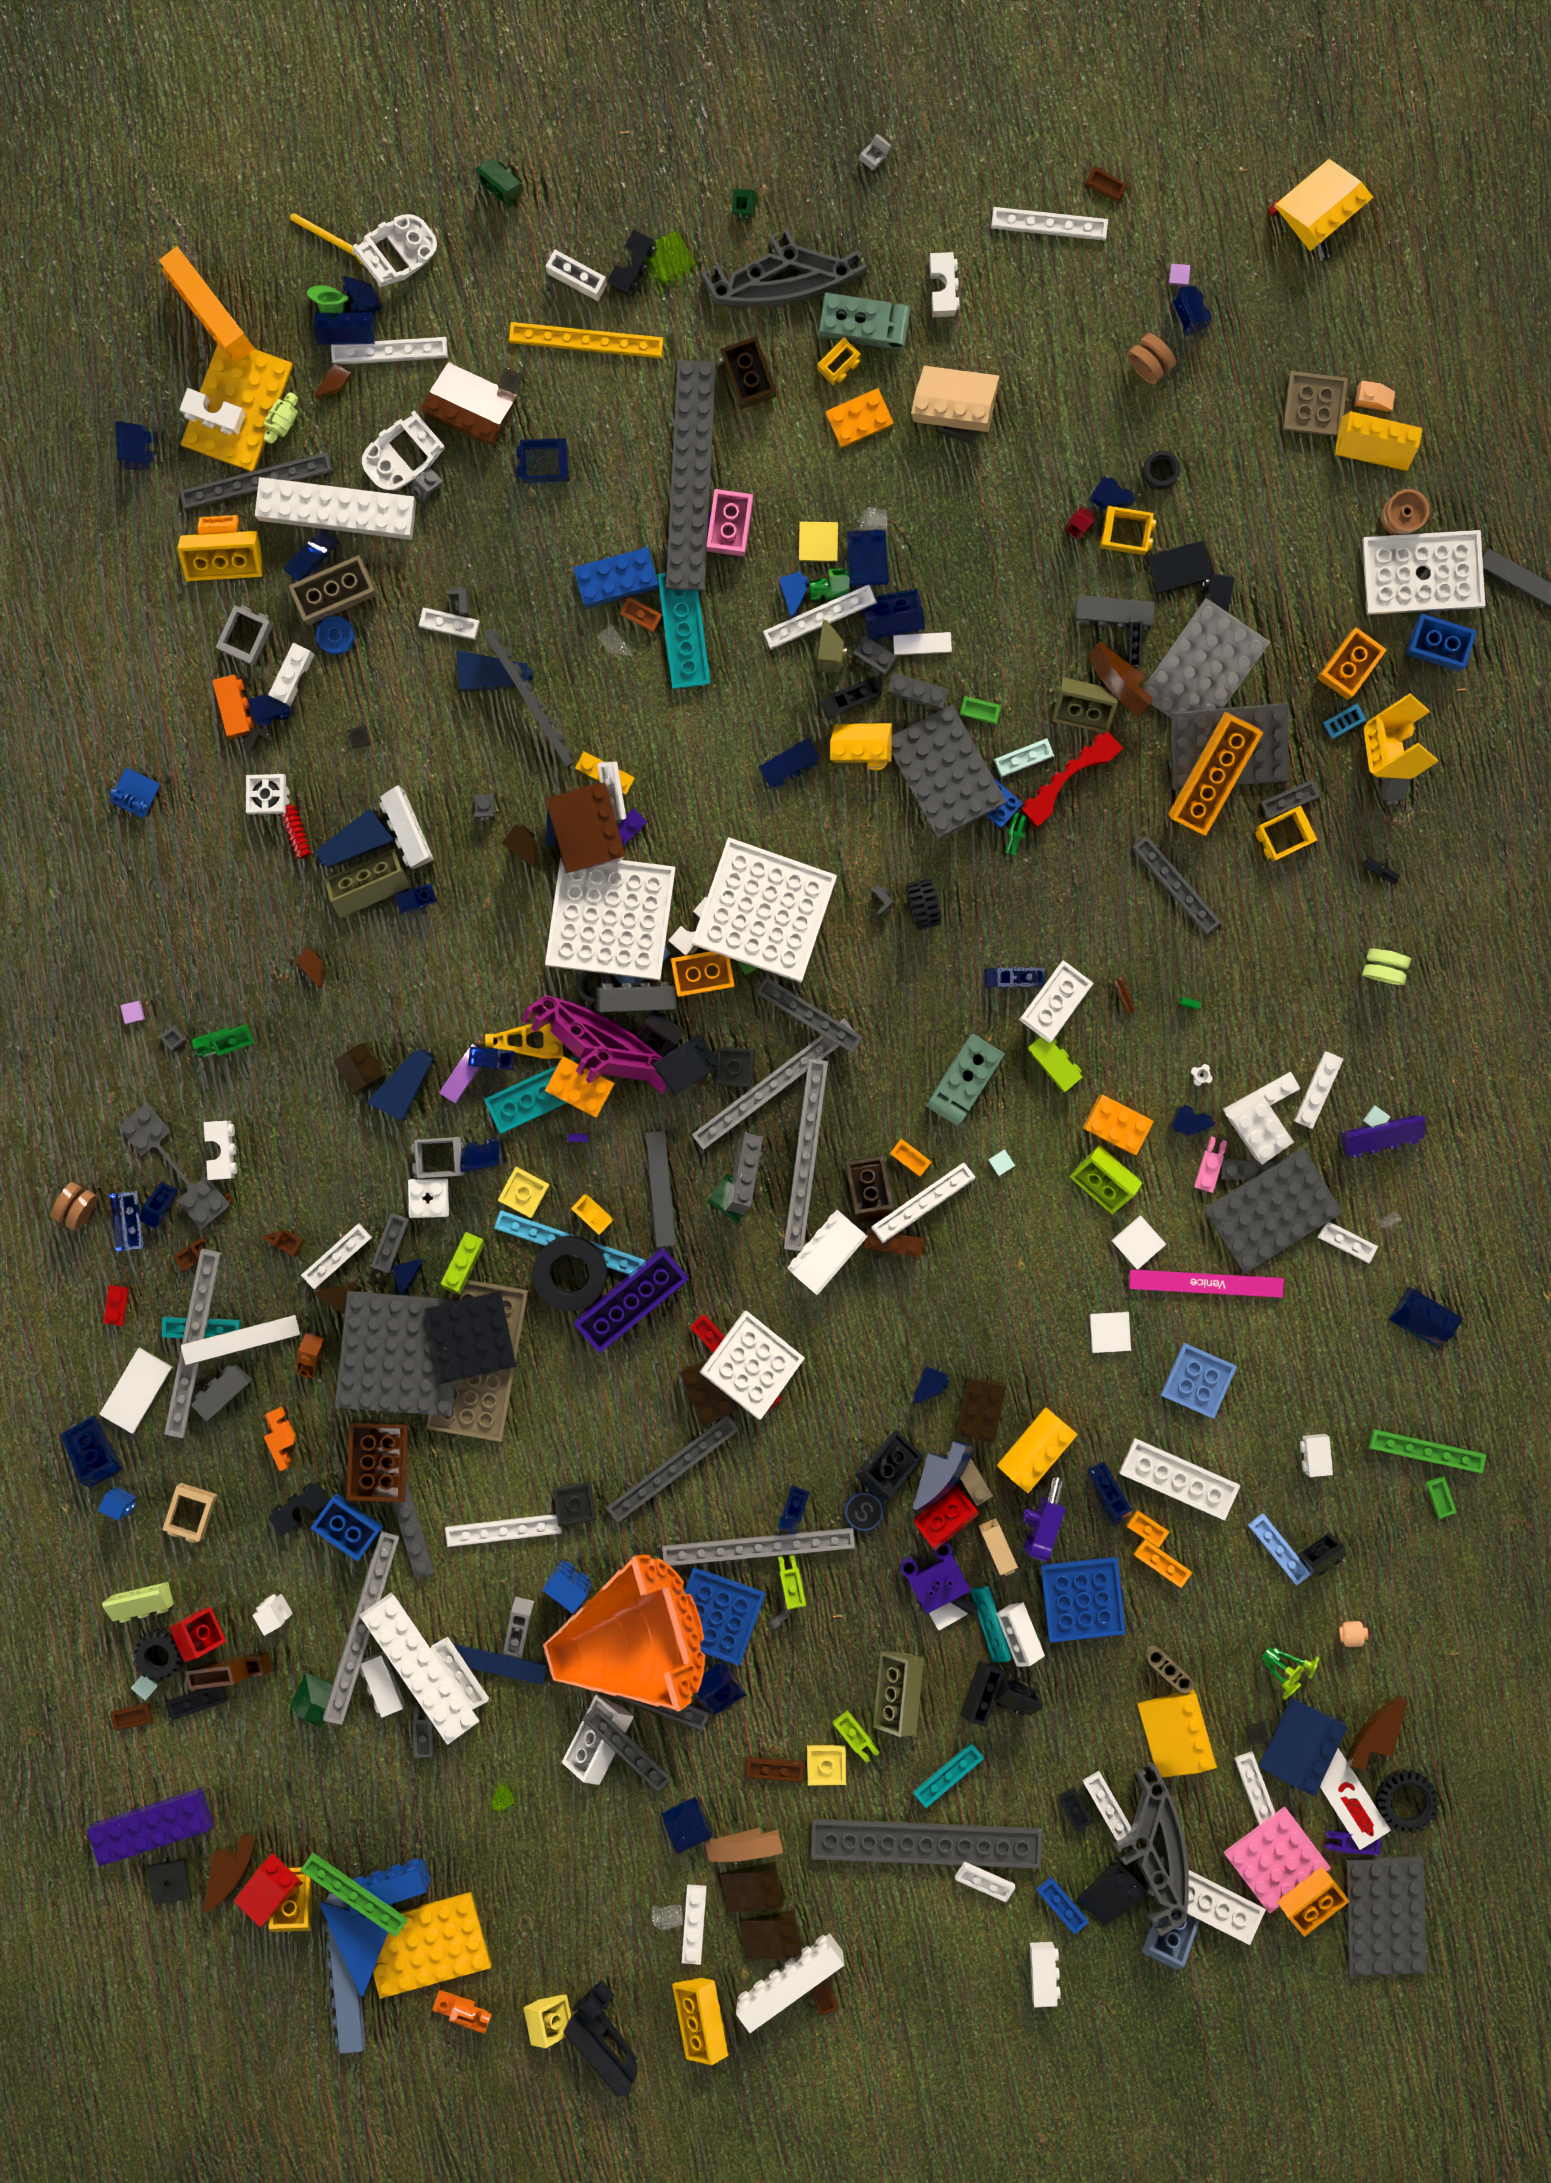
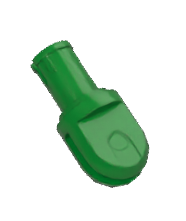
M1015 813L1011 828L1006 831L1009 839L1005 853L1011 852V854L1017 855L1020 839L1025 837V833H1023L1027 818L1025 814H1022L1018 830L1016 831L1020 813Z

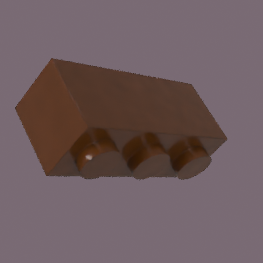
M866 1228L865 1234L868 1237L864 1240V1248L921 1258L924 1244L923 1237L897 1233L885 1243H882L871 1228Z

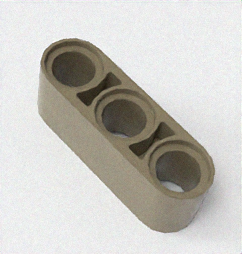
M1150 1646L1147 1648L1145 1657L1150 1665L1178 1691L1189 1693L1193 1688V1681L1189 1675L1159 1647ZM1153 1653L1160 1654L1157 1660L1150 1659ZM1167 1666L1174 1667L1171 1673H1165ZM1181 1679L1188 1680L1185 1686H1179Z

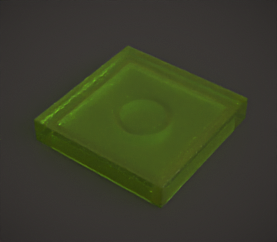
M677 229L655 241L657 251L653 258L650 257L649 261L662 284L696 265Z

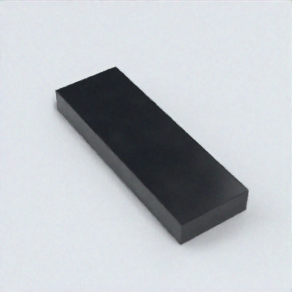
M219 1686L196 1690L167 1700L166 1704L171 1719L174 1720L227 1702L228 1699L224 1687Z

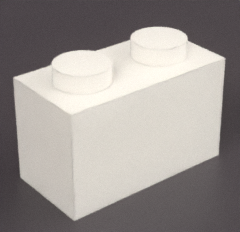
M1326 1434L1302 1436L1303 1441L1300 1442L1301 1453H1304V1460L1302 1461L1303 1472H1306V1475L1309 1477L1333 1475L1329 1436Z

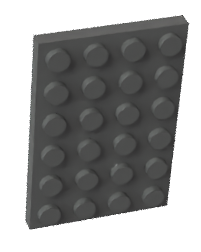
M1287 703L1171 712L1172 785L1174 790H1180L1185 785L1225 711L1264 732L1235 785L1289 781Z
M953 704L892 735L891 754L938 839L1007 804Z
M1300 1148L1204 1208L1244 1274L1343 1213L1304 1148Z
M1423 1857L1345 1858L1346 1897L1350 1901L1347 1903L1349 1974L1427 1973Z

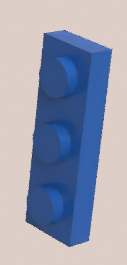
M1051 1876L1036 1888L1074 1935L1089 1923L1086 1916Z

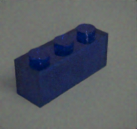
M315 313L313 328L317 345L375 344L376 326L373 313Z
M809 738L760 765L758 769L769 788L774 787L778 789L785 784L784 781L791 777L793 780L802 774L801 771L805 768L810 770L817 766V761L820 760V757Z
M137 1191L110 1194L116 1251L142 1249L143 1241Z

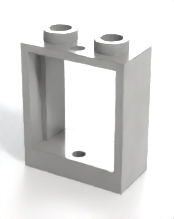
M234 605L216 648L221 652L255 666L274 624L269 621L268 616L259 613L257 616L251 613L252 609L241 605V607ZM239 614L263 624L250 654L226 644Z
M463 1137L414 1140L412 1155H415L416 1163H413V1173L417 1174V1178L465 1175ZM453 1142L455 1171L424 1173L422 1144Z

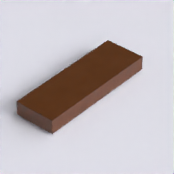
M747 1757L745 1778L803 1782L804 1761Z

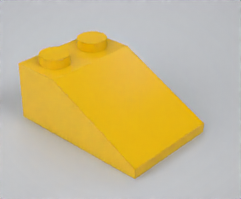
M289 1868L303 1884L269 1919V1930L271 1932L311 1931V1878L301 1872V1868Z

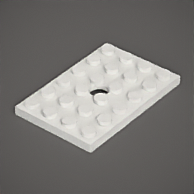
M1481 530L1363 537L1367 615L1485 607ZM1425 566L1430 570L1431 575L1427 580H1420L1416 576V569L1418 567Z

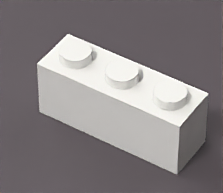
M554 250L546 264V270L550 276L596 301H599L607 286L605 276L557 250Z
M1024 1602L1010 1604L996 1613L1017 1667L1031 1666L1045 1656Z
M384 1651L363 1659L359 1670L362 1677H365L367 1680V1691L370 1695H373L376 1712L380 1713L382 1718L402 1710L406 1703Z
M1053 1942L1030 1943L1032 2001L1034 2007L1057 2006V1999H1060V1987H1056V1980L1060 1979L1059 1968H1056L1055 1961H1059L1058 1948H1054Z

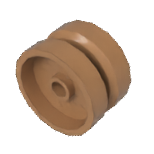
M1147 333L1139 341V345H1134L1127 352V359L1133 369L1151 384H1156L1164 376L1163 372H1169L1176 364L1175 357L1168 346L1151 333Z
M1404 489L1397 492L1384 504L1381 511V522L1384 529L1391 535L1414 534L1427 522L1430 514L1429 503L1426 497L1416 490Z
M71 1182L64 1188L56 1200L50 1218L58 1223L66 1221L67 1228L78 1231L93 1211L97 1195L89 1190L82 1193V1186Z

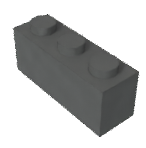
M893 673L887 695L940 711L943 710L949 689Z
M238 1364L228 1365L221 1372L223 1375L219 1379L214 1378L207 1385L209 1388L205 1392L200 1391L193 1398L195 1402L191 1406L206 1422L211 1420L253 1381Z

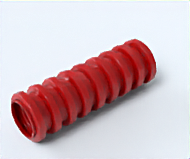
M296 805L286 806V813H283L281 818L284 819L285 830H288L289 841H292L291 847H294L295 858L302 859L310 856L312 851L309 850L310 845H307L308 840L305 839L304 828H301L302 823L299 822L298 811H295Z

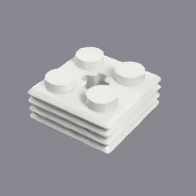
M447 1178L408 1180L410 1218L449 1216ZM427 1193L433 1196V1200H430L429 1203H427V1200H424V1196Z

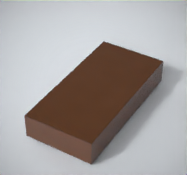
M1096 166L1093 167L1085 182V186L1117 203L1128 186L1124 181Z
M149 1703L110 1712L114 1731L153 1722Z
M827 1978L810 1990L820 2016L838 2010V2005Z

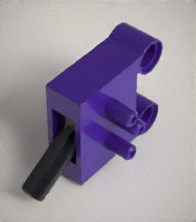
M1060 1477L1052 1478L1048 1498H1040L1036 1512L1029 1509H1024L1022 1522L1031 1525L1023 1551L1028 1552L1029 1557L1048 1562L1051 1556L1052 1548L1066 1510L1058 1502L1063 1480Z
M948 1541L942 1544L948 1547L947 1552L942 1554L937 1551L938 1549L934 1550L935 1555L940 1560L919 1571L913 1558L906 1557L901 1560V1573L908 1578L926 1614L949 1602L971 1616L977 1612L978 1606L962 1597V1595L971 1590L952 1555V1549ZM907 1563H911L914 1565L912 1571H905L904 1566Z

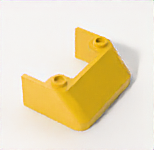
M1408 694L1370 719L1364 727L1369 771L1376 777L1412 779L1438 762L1419 743L1404 751L1403 741L1412 736L1414 722L1429 713V710L1412 694Z

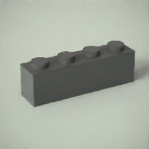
M1078 595L1075 603L1074 622H1079L1078 624L1083 626L1095 623L1098 624V627L1116 625L1118 629H1128L1129 618L1141 617L1143 620L1142 631H1147V629L1153 626L1155 602Z
M641 982L640 986H632V983H621V987H613L612 983L602 984V987H596L597 1011L676 1009V986L670 985V982H659V985L651 986V982Z
M745 1132L738 1141L726 1207L728 1211L745 1215L751 1207L763 1141L761 1136Z

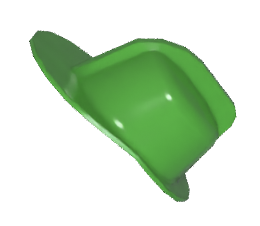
M324 285L311 287L307 291L308 297L317 303L321 314L336 319L341 318V313L345 309V301L348 299L347 295Z

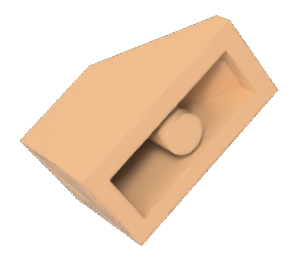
M1361 381L1356 387L1354 406L1392 412L1395 391L1381 383Z

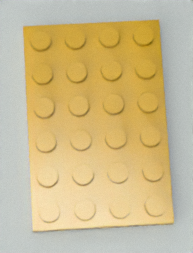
M217 344L200 393L205 394L210 399L208 404L209 413L218 412L223 402H227L241 407L246 412L244 421L238 435L234 433L228 435L221 432V428L214 426L212 429L204 426L199 420L195 422L189 420L181 445L250 472L255 471L266 442L264 435L268 429L263 424L277 399H282L294 366L293 363L256 349L236 363L233 357L229 359Z
M469 1892L400 1911L399 1913L408 1918L397 1937L388 1932L374 1967L373 1976L381 1999L491 1968L472 1893Z

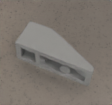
M515 1597L503 1655L522 1658L534 1605L533 1600Z

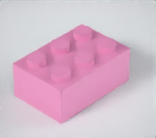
M714 490L707 552L745 557L753 494Z

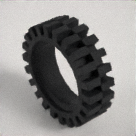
M1403 1769V1772L1397 1770L1395 1775L1391 1773L1387 1775L1389 1779L1387 1781L1385 1779L1382 1780L1383 1786L1379 1785L1378 1790L1380 1792L1376 1793V1798L1378 1799L1376 1805L1383 1819L1389 1826L1394 1827L1396 1831L1400 1832L1402 1830L1403 1833L1407 1834L1408 1831H1411L1412 1834L1417 1833V1829L1423 1831V1826L1425 1825L1429 1827L1431 1825L1429 1821H1435L1436 1817L1434 1814H1438L1439 1809L1437 1806H1440V1801L1437 1799L1439 1797L1431 1782L1422 1774H1418L1413 1770L1409 1772L1407 1769ZM1404 1785L1417 1786L1424 1794L1422 1810L1411 1818L1399 1817L1394 1814L1391 1808L1393 1793Z

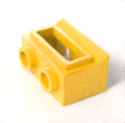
M844 337L817 364V370L834 386L837 382L841 383L846 378V373L850 369L853 370L859 365L861 353ZM847 349L852 356L833 373L828 366Z
M584 1194L571 1208L599 1235L614 1220L587 1194Z

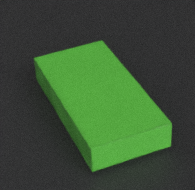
M964 696L959 716L996 725L1001 705Z
M1441 1476L1425 1482L1437 1518L1442 1519L1456 1514L1457 1511L1445 1477Z

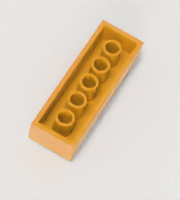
M178 246L159 259L163 265L161 268L162 272L229 359L233 357L236 363H238L255 350L246 335Z
M1225 711L1168 815L1173 820L1206 836L1264 732Z

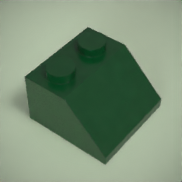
M490 159L475 168L479 183L508 208L523 192L522 180L514 173L511 175L507 171L506 166L500 161L496 162Z

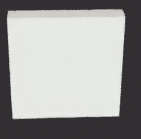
M1142 1216L1137 1217L1111 1240L1137 1270L1166 1245Z
M1129 1312L1090 1314L1092 1353L1131 1351Z

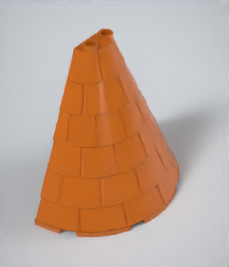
M650 1555L632 1557L623 1569L619 1570L591 1600H588L575 1615H572L543 1644L552 1679L557 1682L599 1691L612 1696L618 1695L657 1707L663 1706L676 1711L686 1708L692 1702L691 1696L698 1692L703 1678L705 1654L701 1652L700 1642L704 1641V1635L695 1602L691 1594L685 1593L683 1589L684 1581L678 1573L659 1558L652 1559Z

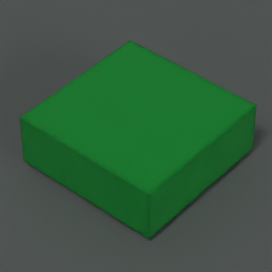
M1179 997L1178 1004L1196 1010L1200 1008L1201 1002Z

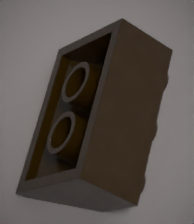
M515 824L502 844L533 868L540 871L541 864L537 841L534 839L535 835L524 825L518 827Z

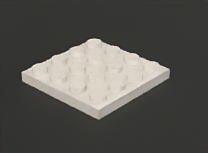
M744 1311L700 1373L760 1420L802 1363L804 1357L748 1311Z

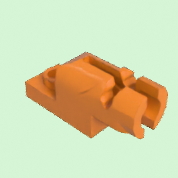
M282 1406L264 1415L269 1430H272L271 1433L264 1436V1439L279 1471L287 1469L290 1466L289 1462H291L289 1454L286 1451L284 1452L283 1449L296 1442V1435L290 1425V1421H281L282 1417L286 1415Z
M442 1990L438 1991L432 2011L450 2016V2022L474 2029L483 2034L486 2032L491 2014L486 2010L475 2007V2001Z

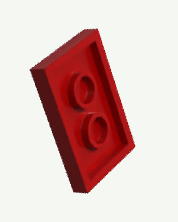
M955 1485L941 1500L928 1507L913 1522L932 1548L936 1550L980 1513L962 1489Z

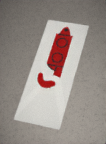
M1338 1748L1320 1788L1348 1832L1353 1834L1352 1838L1361 1850L1391 1830Z

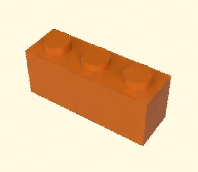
M234 674L212 680L227 737L233 739L252 734L254 722L252 717L248 715L247 709L250 707L247 698L243 696L242 690H245L242 679H239Z

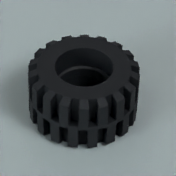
M928 878L906 884V897L915 928L919 931L941 925V910L933 882Z
M157 1628L147 1633L136 1644L134 1648L136 1651L133 1652V1657H136L133 1661L134 1665H138L136 1670L138 1672L142 1671L143 1674L141 1676L144 1678L149 1676V1680L152 1681L155 1678L157 1681H161L163 1678L165 1680L181 1668L184 1662L171 1632L167 1631V1628H162L161 1630ZM153 1645H160L167 1650L169 1654L168 1663H158L153 1659L151 1655V1647Z

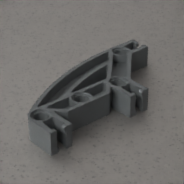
M785 228L782 230L780 238L782 240L785 239L788 245L783 248L776 241L777 234L770 236V245L776 255L768 253L732 273L730 282L726 279L719 264L714 266V272L712 273L714 276L718 275L720 281L712 284L708 278V274H710L708 270L702 272V280L712 299L718 305L754 308L772 307L808 300L835 290L866 274L867 265L863 262L862 266L850 269L849 265L855 261L859 262L862 257L859 250L839 259L797 246L788 229ZM790 253L794 255V258L788 260L784 256ZM842 269L846 271V274L840 276L836 272ZM790 270L804 274L792 278L771 281ZM756 271L761 275L754 278L751 276V273ZM723 289L727 293L723 296H719L717 294V291Z
M1149 1762L1144 1766L1146 1769H1150L1153 1776L1152 1780L1146 1781L1143 1776L1146 1774L1145 1770L1142 1771L1138 1768L1134 1771L1143 1790L1130 1834L1112 1845L1115 1851L1121 1852V1849L1129 1845L1132 1848V1851L1124 1856H1119V1859L1124 1865L1138 1859L1137 1864L1155 1900L1163 1905L1147 1914L1149 1920L1154 1924L1162 1917L1167 1918V1921L1159 1927H1153L1155 1932L1162 1936L1182 1925L1187 1918L1189 1870L1184 1835L1176 1808L1156 1765ZM1158 1785V1793L1152 1794V1788ZM1157 1826L1162 1843L1165 1869L1152 1844ZM1143 1839V1845L1137 1848V1840ZM1160 1874V1881L1154 1883L1155 1875ZM1177 1909V1910H1178V1915H1177V1917L1172 1918V1917H1171L1172 1911H1174V1910Z

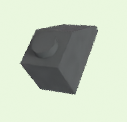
M1382 778L1381 802H1387V805H1399V802L1405 800L1410 779Z

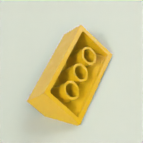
M1350 411L1341 417L1334 455L1407 471L1419 448L1422 428Z
M257 531L180 536L177 549L186 581L262 577L263 575L261 546Z
M1045 1407L997 1466L1018 1486L1029 1493L1078 1434Z
M698 1978L672 1984L686 2059L713 2065L727 2057V2044L715 1981Z

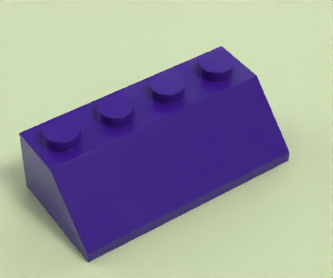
M1413 1115L1387 1121V1123L1378 1124L1374 1127L1366 1126L1340 1132L1345 1155H1351L1352 1158L1363 1156V1152L1367 1151L1373 1154L1381 1152V1148L1384 1147L1395 1149L1401 1147V1143L1407 1142L1408 1145L1419 1143V1139L1425 1138V1116Z

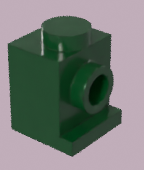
M734 189L731 213L738 216L739 220L747 221L749 217H755L756 201L759 194L752 189Z

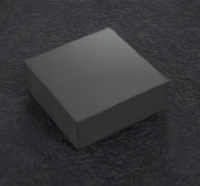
M173 1025L159 1036L171 1052L187 1041L176 1025Z

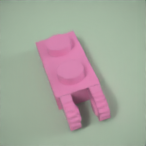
M1211 1136L1206 1151L1204 1150L1194 1187L1213 1193L1224 1158L1223 1154L1227 1141H1221L1218 1153L1215 1154L1212 1153L1215 1137Z

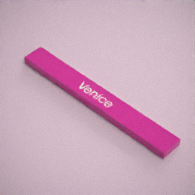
M1130 1269L1129 1289L1283 1298L1284 1278Z

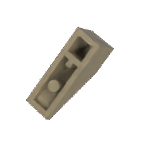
M970 1458L960 1479L974 1503L978 1506L993 1497Z

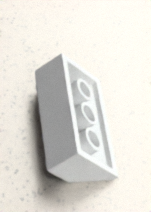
M398 785L380 796L382 800L379 803L383 813L388 814L390 820H387L390 830H394L397 835L395 842L399 849H403L405 855L402 858L405 865L415 869L434 861L404 789Z
M836 1210L787 1268L818 1295L868 1236L847 1217Z
M596 1694L587 1713L597 1705L626 1733L634 1716L622 1706ZM582 1721L562 1763L584 1783L600 1785L616 1752Z

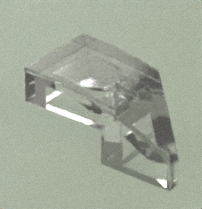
M610 625L596 635L607 652L627 656L633 655L613 625Z

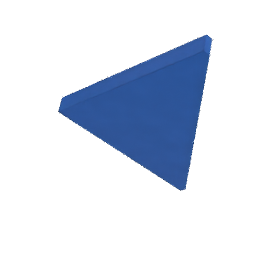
M321 1900V1909L359 1994L363 1996L388 1932L363 1914L352 1917L349 1909Z

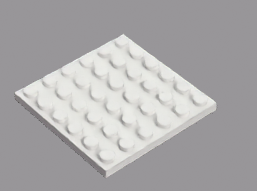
M728 837L692 945L802 982L837 875Z
M560 857L545 966L660 981L676 868L673 866L620 860L566 874L562 858Z

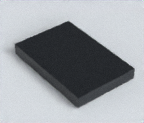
M1203 540L1147 556L1157 594L1205 581L1212 574Z

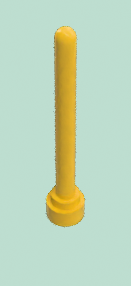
M293 213L290 215V219L293 222L354 255L352 245ZM355 254L354 256L357 257L359 263L364 265L362 261L359 259V257Z

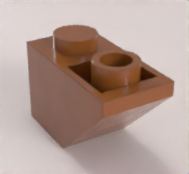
M308 1333L305 1334L298 1349L296 1374L315 1378L323 1351L324 1338Z

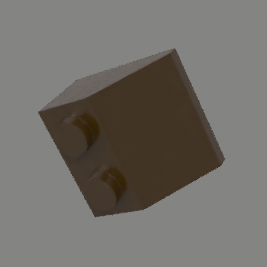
M367 1042L357 1045L334 1061L353 1095L386 1076Z
M348 1282L316 1290L314 1295L345 1315L347 1291H363H361L362 1287L357 1283L352 1282L351 1284Z

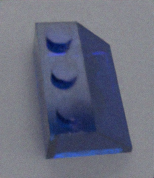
M917 588L874 596L877 603L862 609L868 639H878L884 636L899 635L925 629L924 611Z
M1407 1287L1388 1320L1439 1349L1454 1335L1463 1318L1417 1290Z

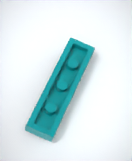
M163 1317L162 1337L183 1338L187 1318ZM208 1319L204 1339L240 1330L241 1320Z
M989 1586L972 1588L970 1592L974 1604L978 1606L977 1614L993 1663L1010 1661L1012 1657L996 1615L997 1611Z
M970 1742L915 1789L913 1794L927 1808L980 1763L984 1756Z

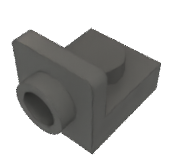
M452 587V590H447V595L450 598H459L456 599L457 611H460L462 616H470L468 591L463 589V587Z
M474 795V817L479 819L480 822L491 821V818H495V795Z

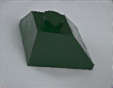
M726 1174L707 1201L738 1224L744 1215L726 1210L732 1175Z
M305 1672L290 1708L304 1721L321 1728L325 1722L323 1721V1716L333 1683Z

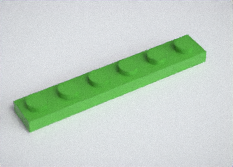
M1372 1429L1369 1442L1370 1449L1482 1474L1487 1456L1484 1453Z
M313 1852L300 1870L395 1937H397L408 1918Z

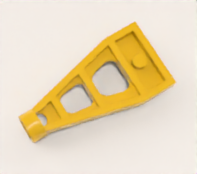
M533 1023L497 1034H485L486 1049L496 1048L543 1059L562 1058L564 1056L563 1043L550 1031V1023L538 1030L543 1033L544 1045L540 1049L530 1047L527 1044L528 1034L534 1032L531 1029ZM521 1034L523 1045L521 1047L509 1046L508 1037ZM494 1038L498 1040L496 1045H494Z

